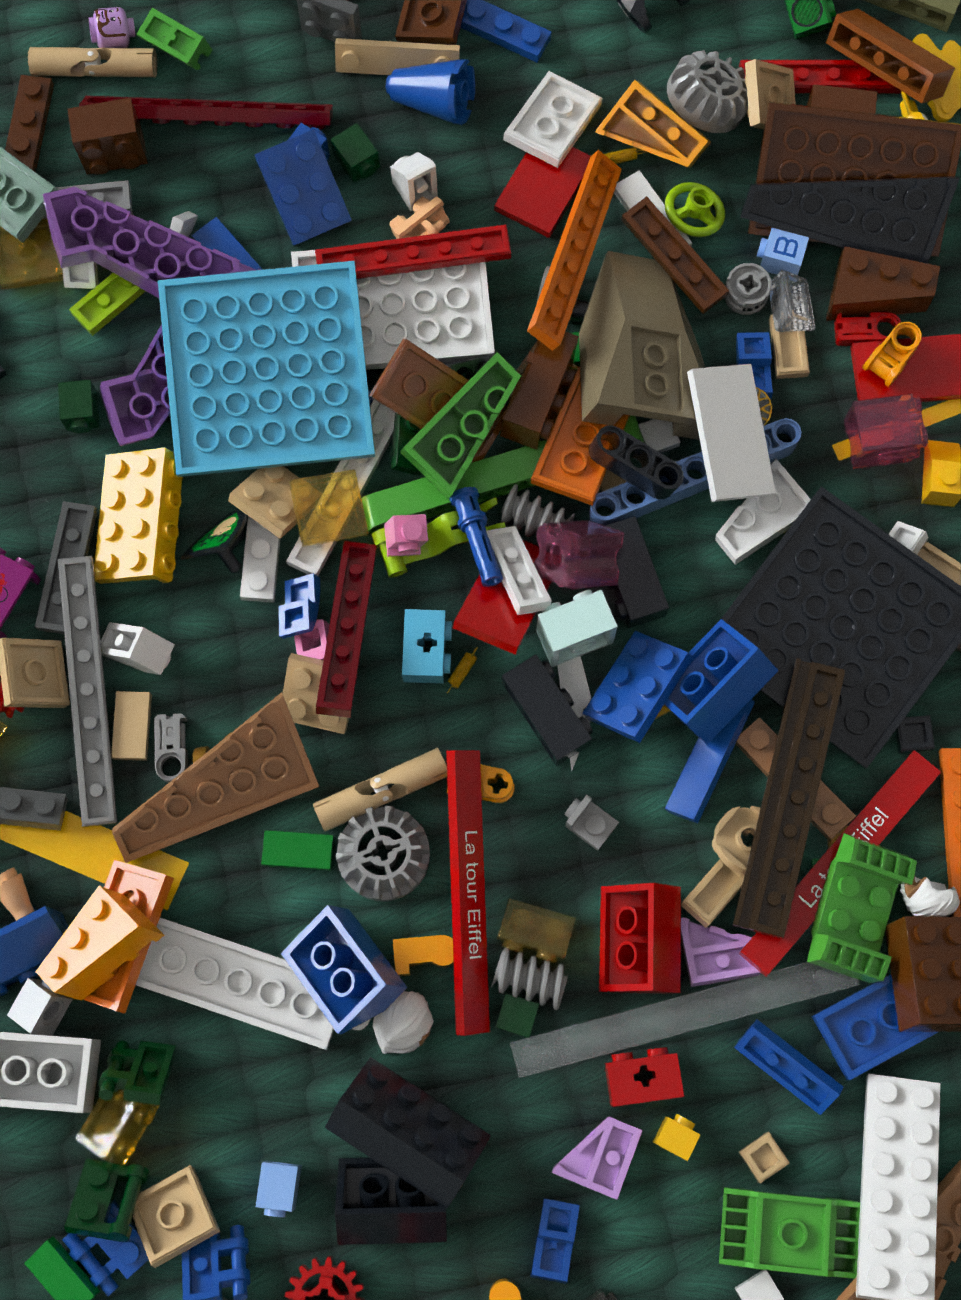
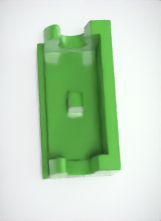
M154 8L150 10L136 34L141 39L195 70L200 69V64L198 63L199 56L203 54L209 57L212 52V48L203 36Z

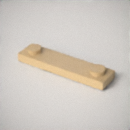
M336 38L335 41L336 72L391 75L393 70L398 68L460 59V45Z

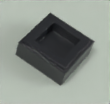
M930 715L905 717L895 730L898 753H910L914 750L916 752L932 751L935 749Z

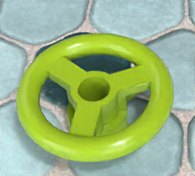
M695 182L681 183L673 187L666 196V215L672 225L682 233L694 237H706L716 233L722 227L725 220V208L720 197L709 187ZM684 192H690L685 206L675 210L674 202L676 197ZM712 204L715 208L716 217L710 211ZM687 217L700 219L708 226L694 227L681 219Z

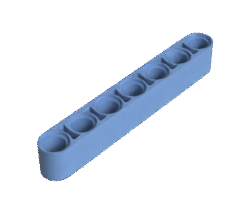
M784 418L763 426L770 463H773L775 459L780 460L791 455L796 449L802 433L796 421ZM783 433L791 438V442H782L777 437V434ZM702 451L676 462L684 472V479L682 484L666 499L653 498L628 482L598 493L593 506H590L589 519L591 524L595 528H600L634 516L638 518L709 489ZM692 469L698 470L703 477L701 479H692L687 474V471ZM659 475L661 482H668L670 484L666 476ZM630 494H637L641 496L643 502L633 504L626 497ZM600 506H607L613 511V514L606 517L601 516L597 513L596 509Z

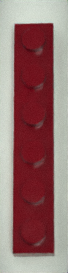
M344 541L316 702V714L351 718L377 546L375 544Z

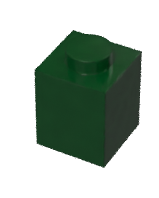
M357 123L331 139L334 157L354 183L361 178L370 177L380 167L377 149Z
M80 380L58 383L60 420L66 430L73 433H86L90 429L100 428L98 392L92 381Z

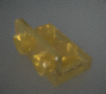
M509 898L497 940L503 941V948L506 947L515 952H522L523 948L537 951L536 958L556 963L557 958H565L576 918Z
M119 1089L113 1094L111 1100L99 1098L75 1139L102 1159L115 1164L125 1165L128 1158L134 1153L136 1145L147 1126L153 1121L160 1105L125 1101L124 1090Z

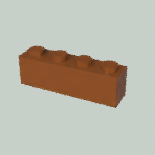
M860 9L838 13L826 41V44L920 103L943 97L955 70V67Z

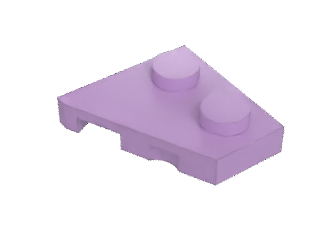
M681 918V941L691 987L760 976V971L739 954L752 937L738 933L730 934L724 929L715 926L705 928L703 925L689 922L690 919Z
M608 1116L553 1167L552 1173L617 1200L642 1130Z

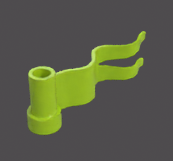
M495 497L479 506L481 511L487 512L497 505L498 502ZM457 511L440 515L427 524L428 541L420 547V555L387 557L385 528L373 532L372 538L377 548H380L388 577L393 578L407 572L406 565L409 563L437 556L457 544L469 542L466 533L460 529L452 530L451 528L458 525L459 516ZM505 522L488 526L486 531L505 528Z

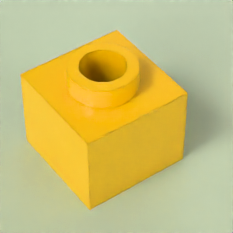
M678 1114L675 1115L674 1119L665 1116L653 1143L688 1161L700 1134L693 1131L696 1124Z

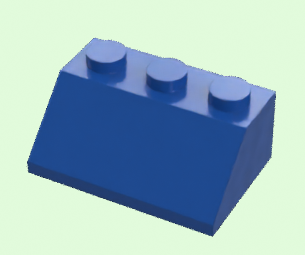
M722 619L689 652L693 659L664 704L706 745L779 671L757 646Z
M327 905L281 953L337 1034H343L384 1012L408 988L349 909Z
M44 906L0 929V997L8 992V986L18 981L20 984H25L27 978L36 979L39 977L35 971L68 928L62 912Z

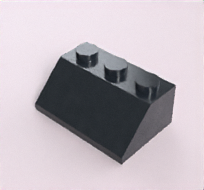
M339 1158L335 1206L338 1245L447 1242L446 1207L371 1158Z

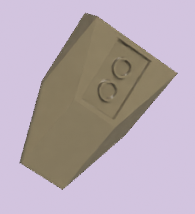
M608 251L605 254L579 331L582 421L614 425L623 414L672 422L673 436L700 440L687 372L691 369L705 368L674 280L654 259Z

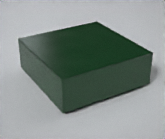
M506 993L495 1028L529 1038L539 1003L528 1002L526 999L515 998L513 995Z

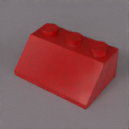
M660 883L601 886L599 992L680 993L681 887Z

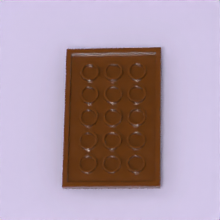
M769 101L756 184L955 176L961 150V124ZM947 214L931 256L939 257ZM750 220L748 234L769 236L771 228L775 227ZM809 238V240H808V241H813V242H821V241H818V240H815V239H811V238Z

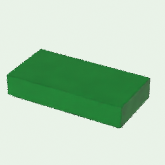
M265 830L261 865L331 871L334 836Z
M54 1236L49 1238L24 1263L55 1300H92L100 1292Z

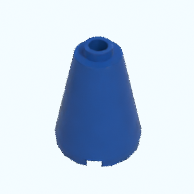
M458 59L394 69L392 74L388 75L386 79V92L394 102L447 122L463 125L467 122L472 111L466 110L468 100L474 101L475 97L474 68L467 65L470 62L469 60Z

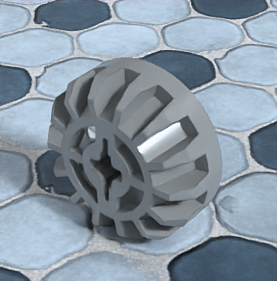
M705 50L693 52L691 55L683 56L670 75L667 82L669 101L675 111L692 126L711 133H725L734 130L745 117L748 110L747 87L745 79H743L745 73L742 67L735 69L731 66L732 58L729 57L723 61L719 59V53L716 51L709 52L708 55Z
M393 806L380 807L375 810L373 807L365 809L366 814L357 818L353 816L338 837L336 860L339 870L346 883L356 893L367 899L392 901L402 898L416 889L427 873L430 862V847L423 827L406 811L403 812L395 809ZM378 827L391 828L398 832L402 838L393 840L389 836L380 835ZM370 830H373L375 837L370 840L367 849L358 852L362 837ZM380 845H384L387 850L392 849V851L387 853L388 859L382 861L379 856L374 857L379 852L378 847ZM406 854L402 865L392 872L391 868L396 865L399 856ZM373 865L377 869L385 870L387 875L373 874L367 871L365 867Z

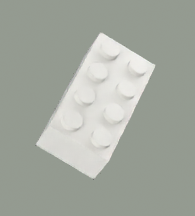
M0 1032V1107L91 1113L93 1111L101 1040Z

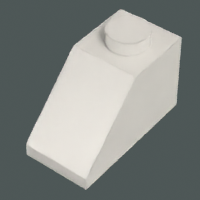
M417 152L411 156L399 158L394 165L390 166L392 183L410 211H413L414 202L422 196L429 200L436 196L438 197L436 165L431 159Z
M109 622L101 639L102 656L140 671L161 675L171 660V652L175 645L144 627Z

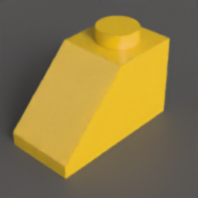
M926 440L921 504L955 507L961 499L960 444Z

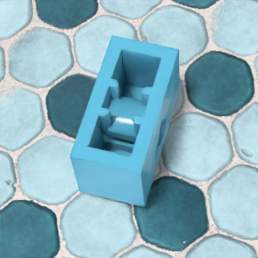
M405 609L402 662L403 682L444 684V674H450L451 654L445 653V641H452V621H446L445 610ZM425 641H432L430 653L424 652Z

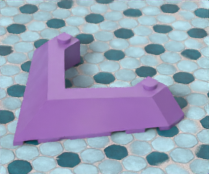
M77 187L44 193L42 195L51 237L61 268L94 261L159 298L158 280L256 271V269L240 263V260L216 249L206 248L200 242L151 220L148 222L131 214V211L113 203L103 202L89 196L86 191ZM162 324L133 374L101 382L100 395L109 423L120 446L153 438L170 414Z

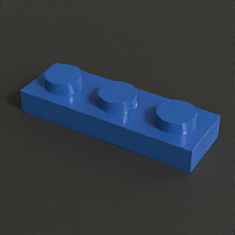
M467 0L460 27L538 63L550 42L552 34L551 31L484 0Z
M758 1019L742 1035L734 1047L819 1115L838 1098L843 1090L841 1084Z

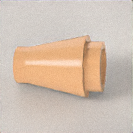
M13 867L0 874V902L17 921L35 910L31 905L22 873L18 874Z

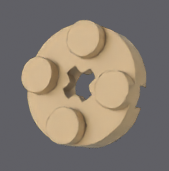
M739 806L729 810L717 823L712 840L713 850L718 854L721 861L731 870L744 876L751 846L747 847L744 845L741 834L744 836L752 834L754 836L761 809L755 806L750 808H740Z

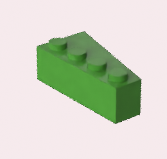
M498 352L400 452L447 499L453 495L465 471L471 464L479 447L521 377Z

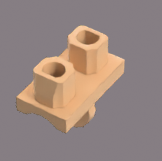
M422 196L414 202L412 207L414 214L406 219L404 216L398 215L390 221L389 225L396 239L437 234L450 223L443 208V201L437 196L432 200Z

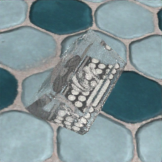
M781 270L771 280V290L769 293L775 330L779 332L813 331L815 329V322L807 279Z

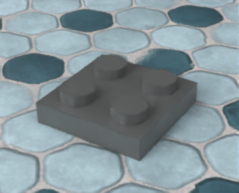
M296 0L301 28L310 36L322 37L334 43L336 38L362 40L358 4L347 0Z

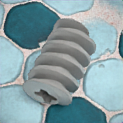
M514 484L503 505L501 522H505V525H508L514 519L513 526H516L518 531L526 525L525 536L531 537L537 532V542L543 543L549 537V548L554 549L566 536L575 513L566 520L564 519L565 508L562 507L554 514L552 513L553 502L550 501L542 508L541 496L530 502V491L526 490L521 496H518V485Z
M505 947L501 952L492 986L497 981L499 993L503 994L511 985L512 994L515 998L524 989L526 990V1001L531 1002L534 996L539 994L541 1006H544L549 998H553V1008L558 1010L568 975L564 976L562 964H558L555 970L550 972L549 960H545L540 968H537L536 956H531L528 962L524 964L522 952H518L513 960H511L509 948Z

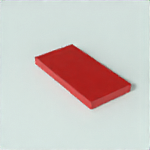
M961 334L921 337L915 353L889 388L885 385V380L874 372L862 369L873 351L884 340L852 343L850 347L859 408L961 399ZM910 338L897 339L898 343L903 346L913 344Z
M523 540L548 591L561 566L563 556ZM479 574L455 618L452 628L516 655L537 612L517 615L503 583L485 587L482 585Z

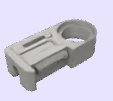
M180 713L173 714L172 717L161 714L154 718L155 771L166 783L171 782L188 768V751L185 745V724L183 723L188 722V720ZM170 758H176L181 763V769L175 776H166L162 770L164 762Z

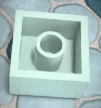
M585 590L576 594L573 597L574 601L563 605L560 602L552 603L542 613L538 614L536 632L551 667L614 642L618 626L602 590L594 593L592 590Z

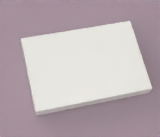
M548 71L504 132L503 140L558 168L601 107L603 98Z

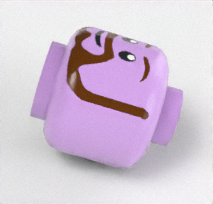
M121 7L98 8L94 11L93 17L88 18L91 42L97 43L98 48H127L130 43V37H135L133 18H127L126 12Z

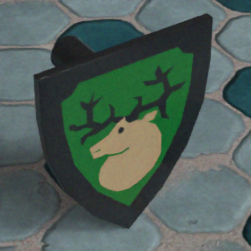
M237 508L223 517L195 540L180 557L181 560L217 553L231 573L237 572L242 565L232 551L245 536L242 529L246 523L247 514Z

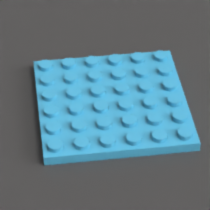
M355 261L158 280L175 468L178 477L375 457Z

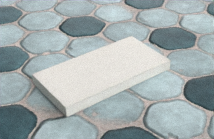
M752 365L696 368L688 371V380L711 502L775 494L776 490Z

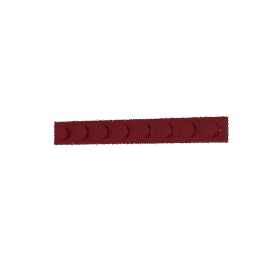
M87 95L79 103V106L131 98L139 121L140 118L152 119V122L157 124L169 123L171 120H183V123L187 125L201 124L202 121H214V124L217 126H229L233 122H245V126L260 127L264 123H276L278 128H292L295 124L303 123L309 128L324 129L325 125H330L333 119L332 104Z

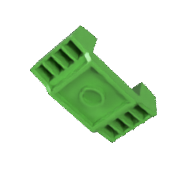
M844 833L836 857L830 863L811 929L812 941L807 962L867 983L883 981L892 957L879 953L893 901L898 884L912 885L917 861L907 855Z
M724 1187L719 1264L855 1279L857 1277L860 1202Z

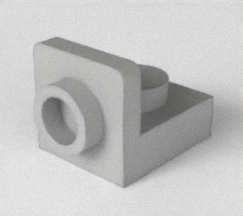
M588 795L582 801L576 798L564 814L569 818L566 821L565 827L598 851L619 822L591 802L592 798Z

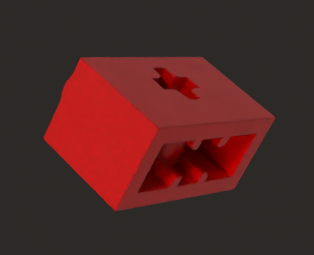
M668 1047L647 1050V1057L633 1059V1052L611 1055L612 1062L604 1063L611 1107L684 1097L678 1054H669ZM640 1066H644L647 1072L652 1071L653 1078L647 1080V1086L643 1087L641 1081L634 1080V1074L640 1072Z

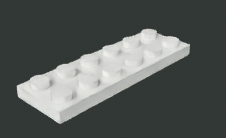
M163 918L159 919L157 928L165 936L157 942L151 941L136 982L137 986L325 1050L328 1049L334 1028L286 960Z
M868 1074L866 1077L856 1298L869 1300H935L940 1083Z

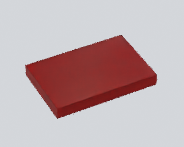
M572 147L560 166L556 168L526 152L495 203L494 211L550 238L577 193L591 156Z

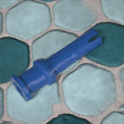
M464 487L455 491L449 499L451 505L456 507L459 516L457 522L459 529L466 533L482 585L485 587L495 586L502 582L503 576L485 526L488 519L486 513L480 509L477 500L479 498L477 488Z

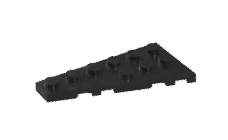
M960 177L750 184L740 217L841 248L846 246L928 264Z

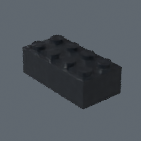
M372 1057L368 1059L342 1095L324 1127L447 1209L491 1137L490 1134Z

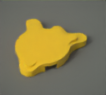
M918 34L912 42L955 67L943 97L927 103L932 110L933 117L937 121L947 122L961 108V47L955 41L949 40L943 45L942 50H939L928 35Z

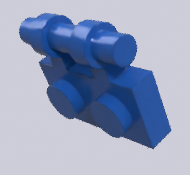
M113 1200L107 1223L116 1222L120 1206L115 1200ZM132 1221L130 1223L132 1232L128 1242H117L89 1236L82 1241L77 1234L69 1233L62 1239L70 1250L69 1256L74 1262L79 1261L91 1276L89 1279L95 1287L99 1286L107 1297L119 1288L111 1277L117 1269L120 1270L126 1279H129L149 1261L138 1230ZM97 1244L111 1259L104 1266L100 1264L90 1251Z
M232 1226L230 1228V1238L220 1240L219 1232L182 1253L183 1300H223L222 1288L232 1287L234 1300L247 1299V1286L250 1285L251 1281L250 1270L246 1268L249 1242L245 1238L244 1226ZM231 1256L232 1269L221 1271V1257Z

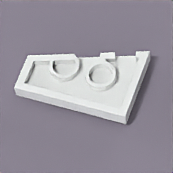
M777 459L771 464L776 493L771 496L746 498L743 504L737 507L716 534L715 541L735 565L786 532L811 500Z

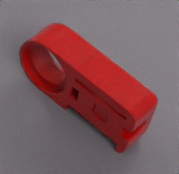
M870 312L869 317H842V313H839L834 322L835 343L838 346H851L852 343L882 341L887 336L882 335L878 331L877 325L879 323L888 322L895 328V326L902 322L897 315L890 312Z

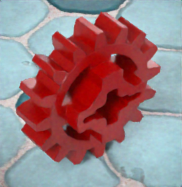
M328 1256L325 1264L321 1265L318 1257L312 1259L311 1269L304 1264L299 1267L302 1275L301 1278L297 1276L290 1278L289 1282L295 1286V1290L286 1291L285 1297L293 1300H320L316 1299L314 1295H320L325 1288L328 1289V1296L334 1297L336 1300H365L362 1297H357V1292L364 1288V1284H354L353 1279L358 1273L356 1269L349 1273L344 1271L347 1261L343 1260L338 1266H334L333 1257ZM321 1273L319 1283L314 1288H303L310 1277ZM335 1275L345 1283L348 1291H341L335 1283Z

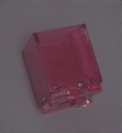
M913 394L854 401L844 419L846 434L850 442V456L853 469L911 462L912 459L920 457L921 447H927L928 433L922 419L921 400L919 396L913 397Z
M589 520L543 523V526L538 528L536 537L539 544V555L534 565L541 579L552 581L559 587L570 589L618 585L619 569L616 564V555L623 546L624 532Z

